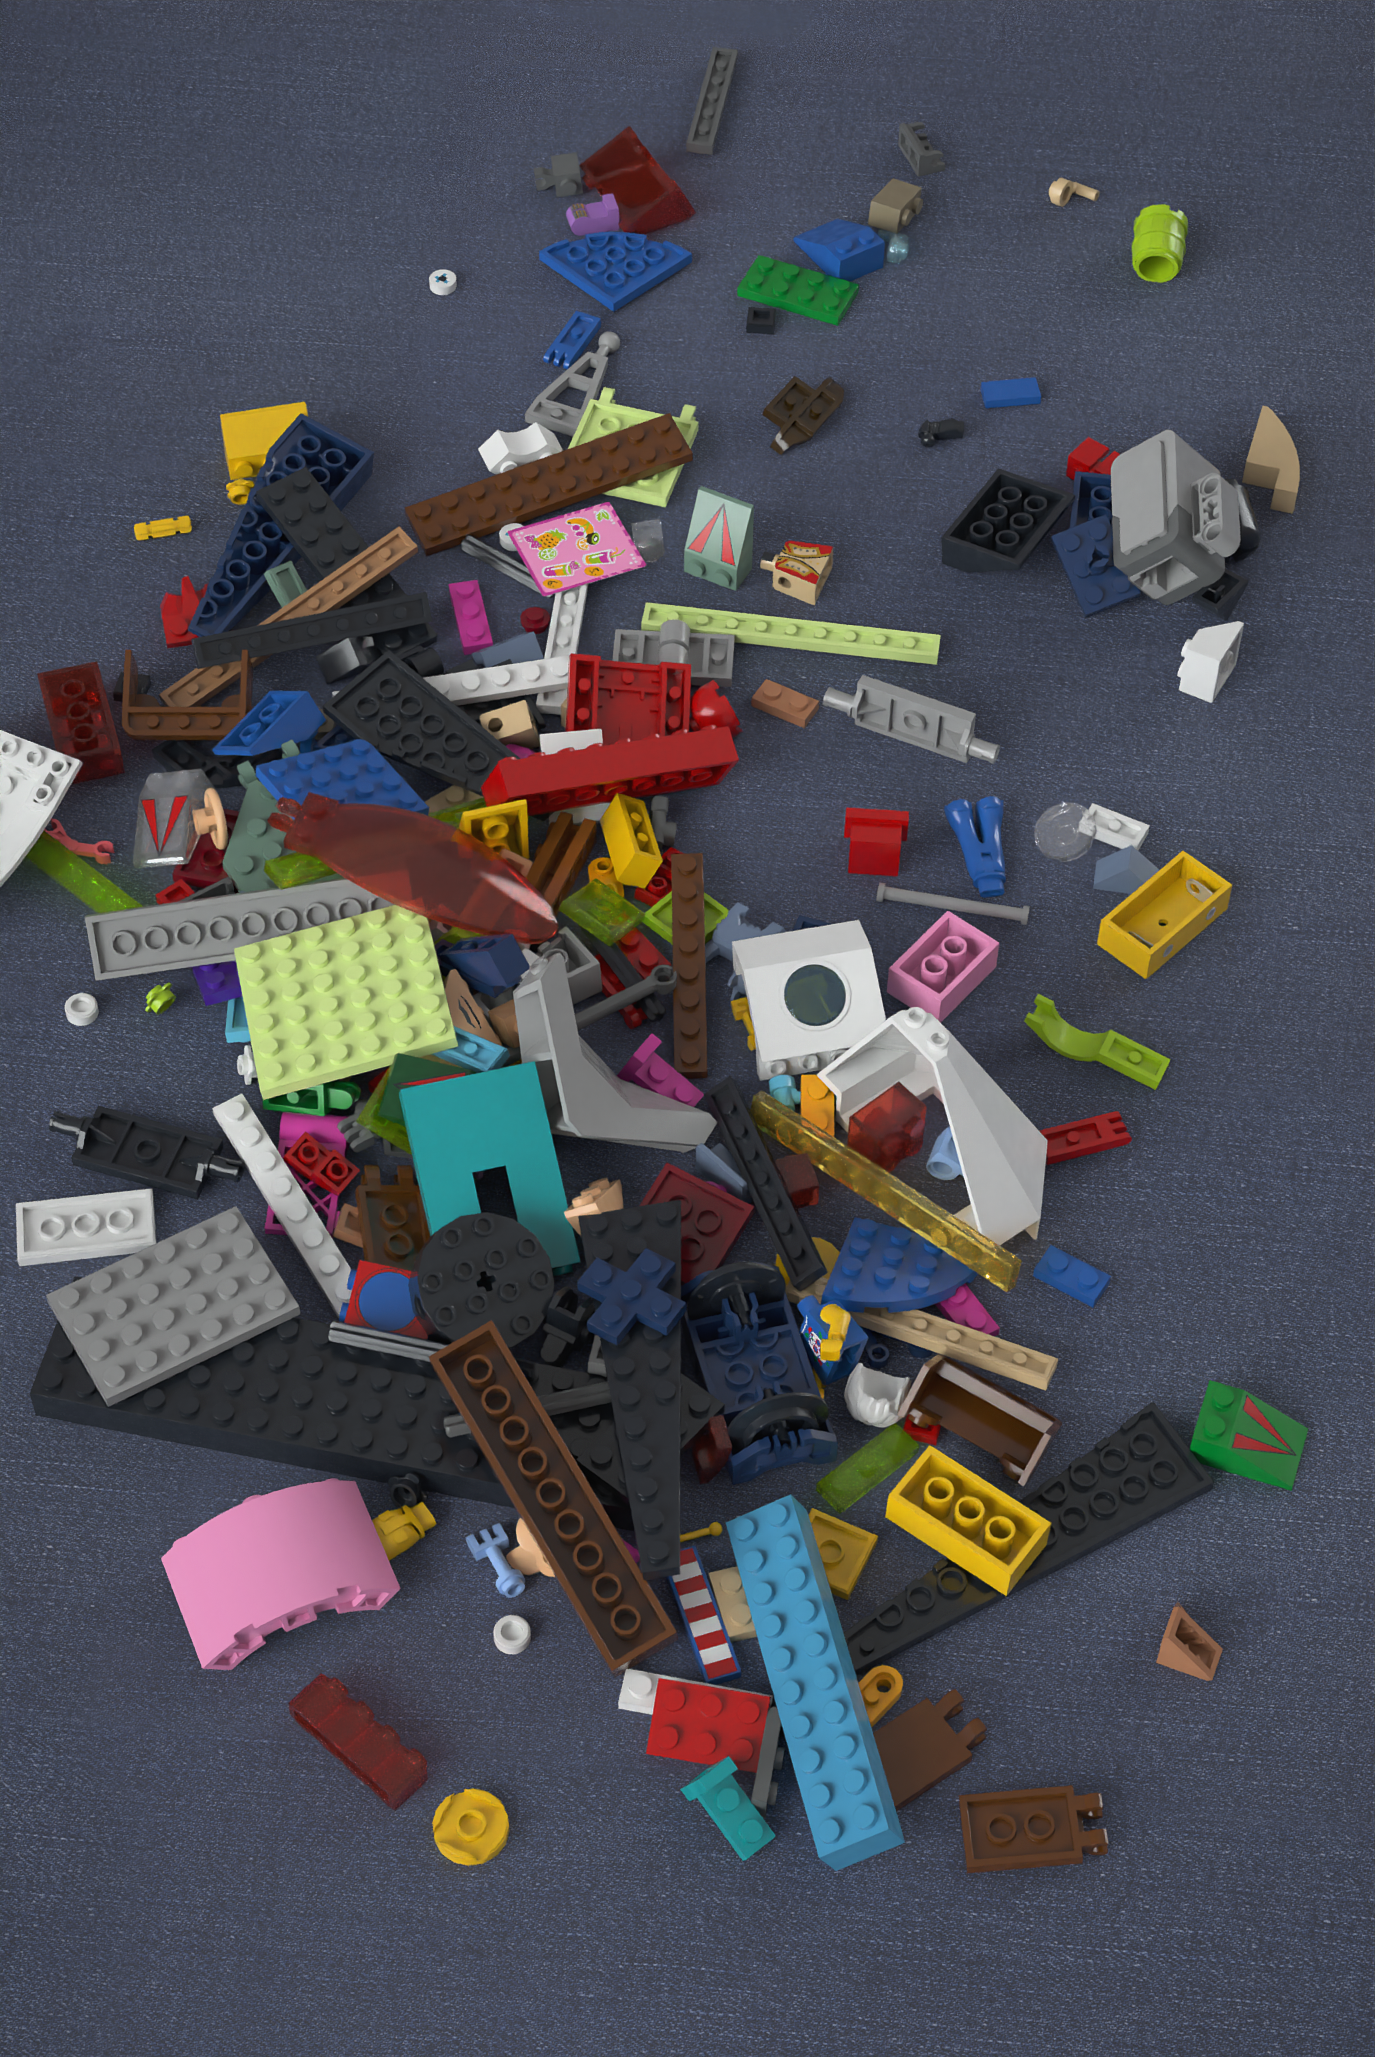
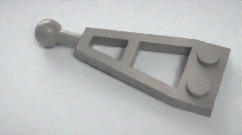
M611 331L604 332L599 338V348L596 353H585L536 397L525 413V422L531 424L537 422L547 429L573 437L590 399L596 400L608 368V357L606 356L615 353L619 349V336ZM589 367L596 368L592 379L581 375ZM568 386L587 392L581 410L554 402L553 400Z

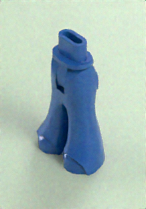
M989 796L976 803L974 814L982 843L979 841L975 830L972 802L965 799L951 802L944 807V812L961 845L969 876L973 880L974 887L979 888L980 896L983 898L1003 895L1005 893L1003 884L1006 882L1005 860L1001 842V825L1004 814L1003 800Z

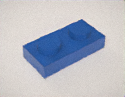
M1050 1245L1034 1268L1033 1277L1092 1308L1110 1284L1111 1279L1110 1275Z

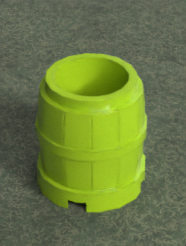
M1152 205L1142 209L1140 216L1134 220L1132 264L1139 277L1146 281L1161 283L1169 281L1179 273L1182 267L1183 257L1186 253L1185 238L1188 234V219L1179 209L1177 213L1170 210L1169 205Z

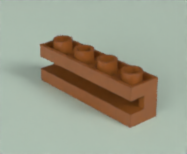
M561 811L556 822L552 821L550 823L544 844L538 845L534 863L514 900L520 901L550 924V929L597 842L596 821L584 818L582 824L576 826L573 825V814Z

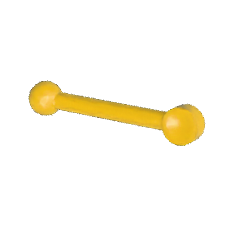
M713 1522L708 1528L680 1535V1543L710 1534L719 1536L722 1533L723 1527L720 1523Z

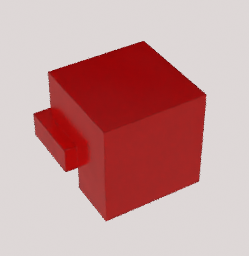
M846 807L844 838H850L848 873L898 876L901 841H907L909 811Z

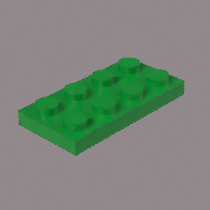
M758 255L737 287V296L836 326L839 325L859 292V284Z

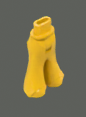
M423 1502L411 1508L404 1505L401 1509L387 1510L372 1520L389 1561L408 1550L419 1539L424 1538L425 1531L436 1526L435 1518Z

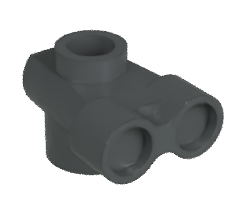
M656 796L652 799V807L649 813V819L659 851H662L663 846L673 847L676 835V822L666 821L669 799L663 796Z

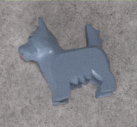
M737 902L728 911L727 917L722 919L720 923H717L712 940L705 944L706 963L717 955L733 962L732 941L785 933V929L775 922H772L763 930H760L759 927L754 928L744 918V916L750 913L749 908ZM733 970V974L727 984L728 987H733L731 1001L737 1000L742 994H746L742 974L736 975L735 970Z

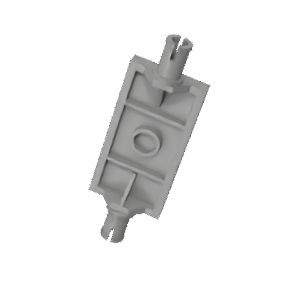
M862 675L859 679L857 692L854 695L829 687L823 699L824 706L846 712L848 717L855 719V725L965 763L973 756L994 764L1000 752V745L975 738L976 713Z

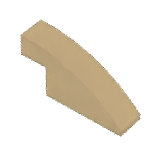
M1262 406L1246 460L1242 483L1274 489L1270 509L1293 514L1300 481V465L1297 451L1284 424L1269 407Z

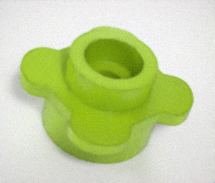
M170 982L166 983L163 987L161 985L155 986L147 994L146 1003L148 1005L145 1008L147 1013L153 1010L159 1015L173 1004L176 996L170 991L172 987Z

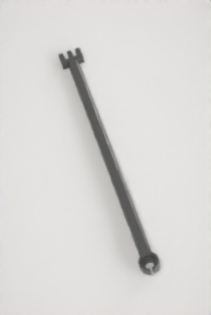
M659 965L652 970L651 975L647 979L575 1014L577 1031L654 992L663 995L670 993L677 984L676 971L673 972V967L669 965ZM520 1046L507 1048L510 1056L501 1068L521 1060ZM358 1113L340 1121L337 1125L339 1131L344 1134L346 1141L351 1143L350 1146L354 1152H360L374 1145L373 1134L384 1129L370 1122L368 1118L362 1120ZM388 1121L384 1128L394 1124V1122Z

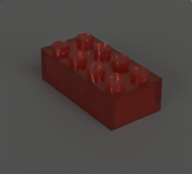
M98 662L37 673L55 751L78 759L83 763L71 784L125 773L121 749Z

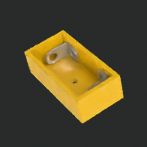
M1182 851L1101 919L1097 945L1144 979H1147L1227 910L1232 884L1185 851ZM1159 923H1165L1166 926H1161Z

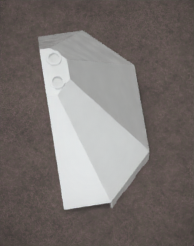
M912 1007L908 1010L897 1012L817 1074L837 1096L835 1120L855 1141H858L918 1102L934 1094L944 1104L971 1202L969 1206L942 1222L941 1231L952 1242L972 1246L978 1243L987 1253L1024 1229L1034 1240L1037 1239L1041 1218L1048 1140L957 1039L931 1013H926L919 1007Z

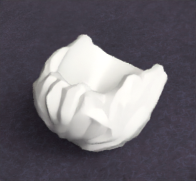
M858 1363L849 1375L845 1388L844 1398L847 1409L855 1420H859L864 1424L875 1427L891 1426L902 1418L897 1413L911 1389V1380L909 1377H894L880 1371H875L864 1367L862 1363Z

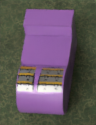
M613 193L602 195L603 201L587 205L577 203L568 208L566 217L575 235L581 236L590 233L620 230L619 208Z

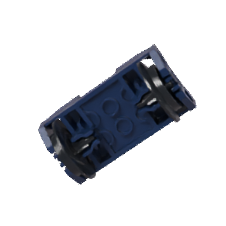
M756 1261L732 1263L714 1271L702 1272L681 1286V1300L686 1302V1312L681 1317V1324L695 1373L700 1372L705 1390L725 1404V1412L714 1422V1435L717 1438L718 1434L721 1433L728 1454L724 1465L733 1485L751 1481L763 1472L773 1468L799 1462L822 1465L837 1461L838 1441L832 1431L828 1419L829 1411L827 1404L819 1393L785 1292L786 1283L779 1267ZM724 1421L727 1428V1438L730 1439L731 1443L729 1453L721 1430Z

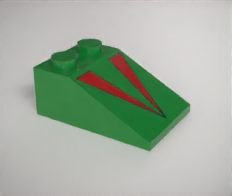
M1209 1380L1190 1450L1200 1464L1292 1491L1308 1428L1245 1390Z

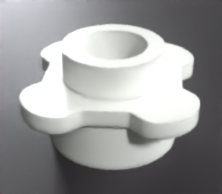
M245 1045L244 1055H239L237 1059L239 1075H244L246 1085L251 1084L252 1078H258L254 1055L251 1052L250 1045Z

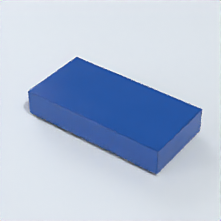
M1036 377L981 382L980 391L985 408L1040 404L1041 394Z

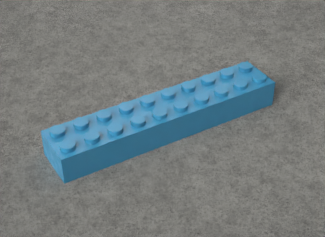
M790 1494L726 1522L819 1858L835 1871H838L905 1843L807 1510Z

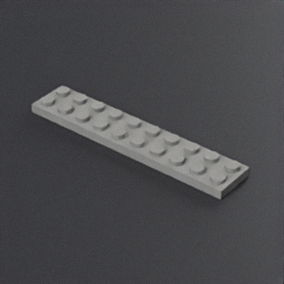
M401 869L91 914L85 916L95 980L97 981L236 960L234 948L411 901L413 897L409 870Z

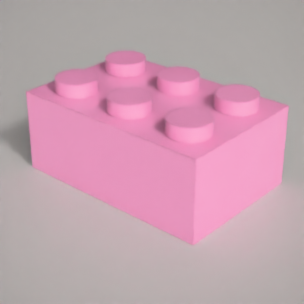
M947 911L889 968L887 993L910 1008H922L926 1013H931L941 1023L996 968L999 942L950 911Z

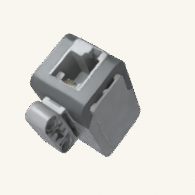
M1165 430L1120 454L1113 461L1111 466L1114 566L1127 575L1128 580L1153 600H1158L1163 605L1173 604L1200 590L1202 587H1206L1219 580L1225 571V557L1235 553L1240 545L1237 490L1220 476V471L1172 430Z

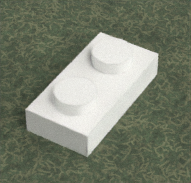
M1092 803L1080 823L1079 832L1121 849L1132 845L1135 849L1139 850L1148 835L1150 825Z

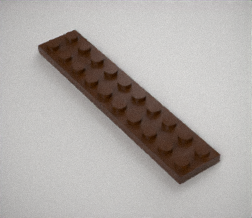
M668 413L404 508L405 515L426 556H430L460 545L462 539H465L467 535L480 538L501 530L505 525L527 521L693 461V453L671 414Z

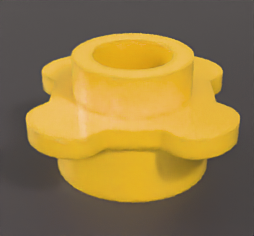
M235 480L226 485V490L229 491L227 496L234 504H246L251 488L253 489L255 484L250 480Z

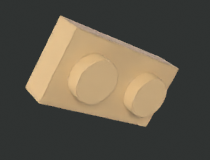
M738 1566L708 1573L709 1584L730 1642L733 1643L757 1637Z

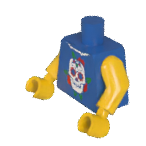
M810 1295L802 1299L797 1305L798 1310L804 1317L799 1333L807 1357L813 1366L812 1372L823 1399V1388L826 1385L849 1376L855 1369L867 1343L868 1336L839 1301L832 1300L820 1305L816 1297Z

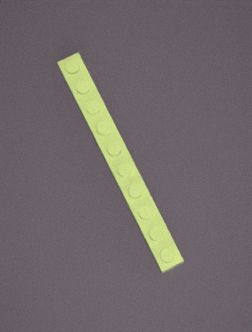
M648 602L645 604L641 622V630L660 631V627L664 622L668 620H681L689 626L690 633L735 635L734 642L935 665H937L941 637V635Z

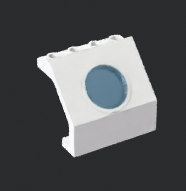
M859 920L732 941L733 968L736 975L742 974L755 1035L757 1074L760 1081L768 1080L778 1075H796L823 1070L886 1021L872 949Z

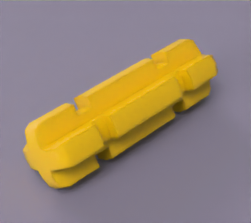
M185 515L177 517L178 520L167 518L150 521L148 525H146V522L136 523L134 525L135 537L138 541L148 540V536H153L154 539L176 535V532L179 531L180 534L190 533L192 531L191 520L189 516Z

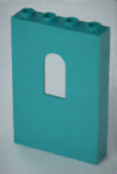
M535 1061L400 1089V1103L430 1236L460 1216L481 1213L472 1173L506 1166L517 1222L535 1234L550 1258L553 1276L573 1272L572 1266L580 1263L573 1227L567 1221L564 1211L568 1209ZM479 1280L476 1282L478 1287L485 1285V1288H487L484 1282Z

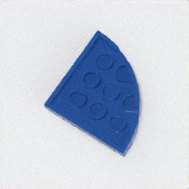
M599 232L585 234V239L569 242L568 239L554 243L539 251V260L615 312L692 263V253L668 241L659 243L647 240V235Z
M855 1217L822 1294L821 1305L836 1300L847 1311L864 1313L865 1307H886L888 1313L924 1308L954 1296L956 1289L966 1282L970 1284L980 1272L987 1252L972 1245H962L943 1240L937 1236H927L905 1228H896L876 1223L870 1219Z

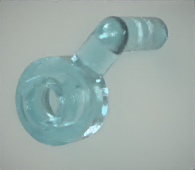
M879 228L877 235L884 241L890 242L887 261L899 264L901 259L905 260L909 251V237Z

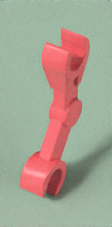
M52 818L51 825L54 830L47 831L44 829L42 832V837L45 841L61 846L69 856L95 857V860L100 864L111 863L109 853H114L113 844L109 841H100L95 845L78 843V841L72 840L67 836L57 819Z

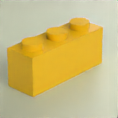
M617 793L600 819L602 831L617 881L628 886L633 885L645 889L663 860L644 801Z

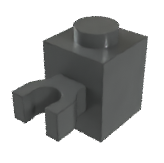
M577 152L551 156L552 169L534 168L535 179L543 178L536 180L537 191L545 190L555 185L557 197L583 194Z

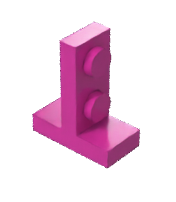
M651 1033L617 1076L619 1079L630 1082L632 1079L642 1088L695 1107L704 1094L654 1052L662 1041Z

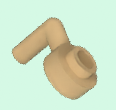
M1062 177L1054 181L1049 188L1051 203L1061 207L1068 203L1073 193L1096 201L1100 194L1098 190Z

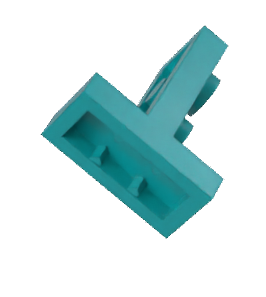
M728 1756L709 1766L680 1790L689 1802L696 1798L700 1801L739 1857L744 1861L776 1835L731 1775L738 1768Z

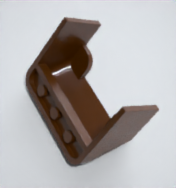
M125 650L122 726L126 735L132 739L222 740L252 710L253 666L248 650H242L240 695L227 697L222 702L221 707H160L155 697L147 694H137L138 667L132 650Z
M941 1354L936 1355L922 1366L897 1413L902 1418L910 1414L909 1419L923 1428H928L929 1424L934 1426L939 1424L1000 1458L999 1462L1004 1466L1003 1473L1017 1480L1018 1484L1025 1486L1032 1478L1062 1426V1422L1050 1413Z

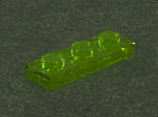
M894 1423L816 1483V1491L841 1514L915 1456L919 1451V1445L900 1426Z

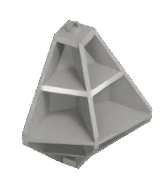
M558 952L548 958L541 956L529 967L528 974L518 988L513 991L522 1064L535 1061L551 1134L681 1151V1153L695 1149L700 1143L704 1144L718 1122L708 1112L619 1079L578 1035L564 957Z

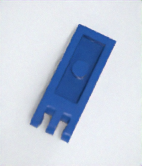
M575 311L546 351L543 361L550 364L554 359L553 364L558 367L564 362L563 368L569 369L578 360L601 328V318Z

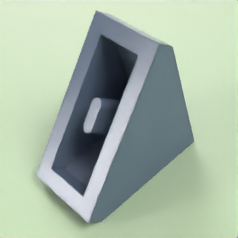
M1130 845L1096 862L1093 889L1132 894L1156 874L1159 869Z

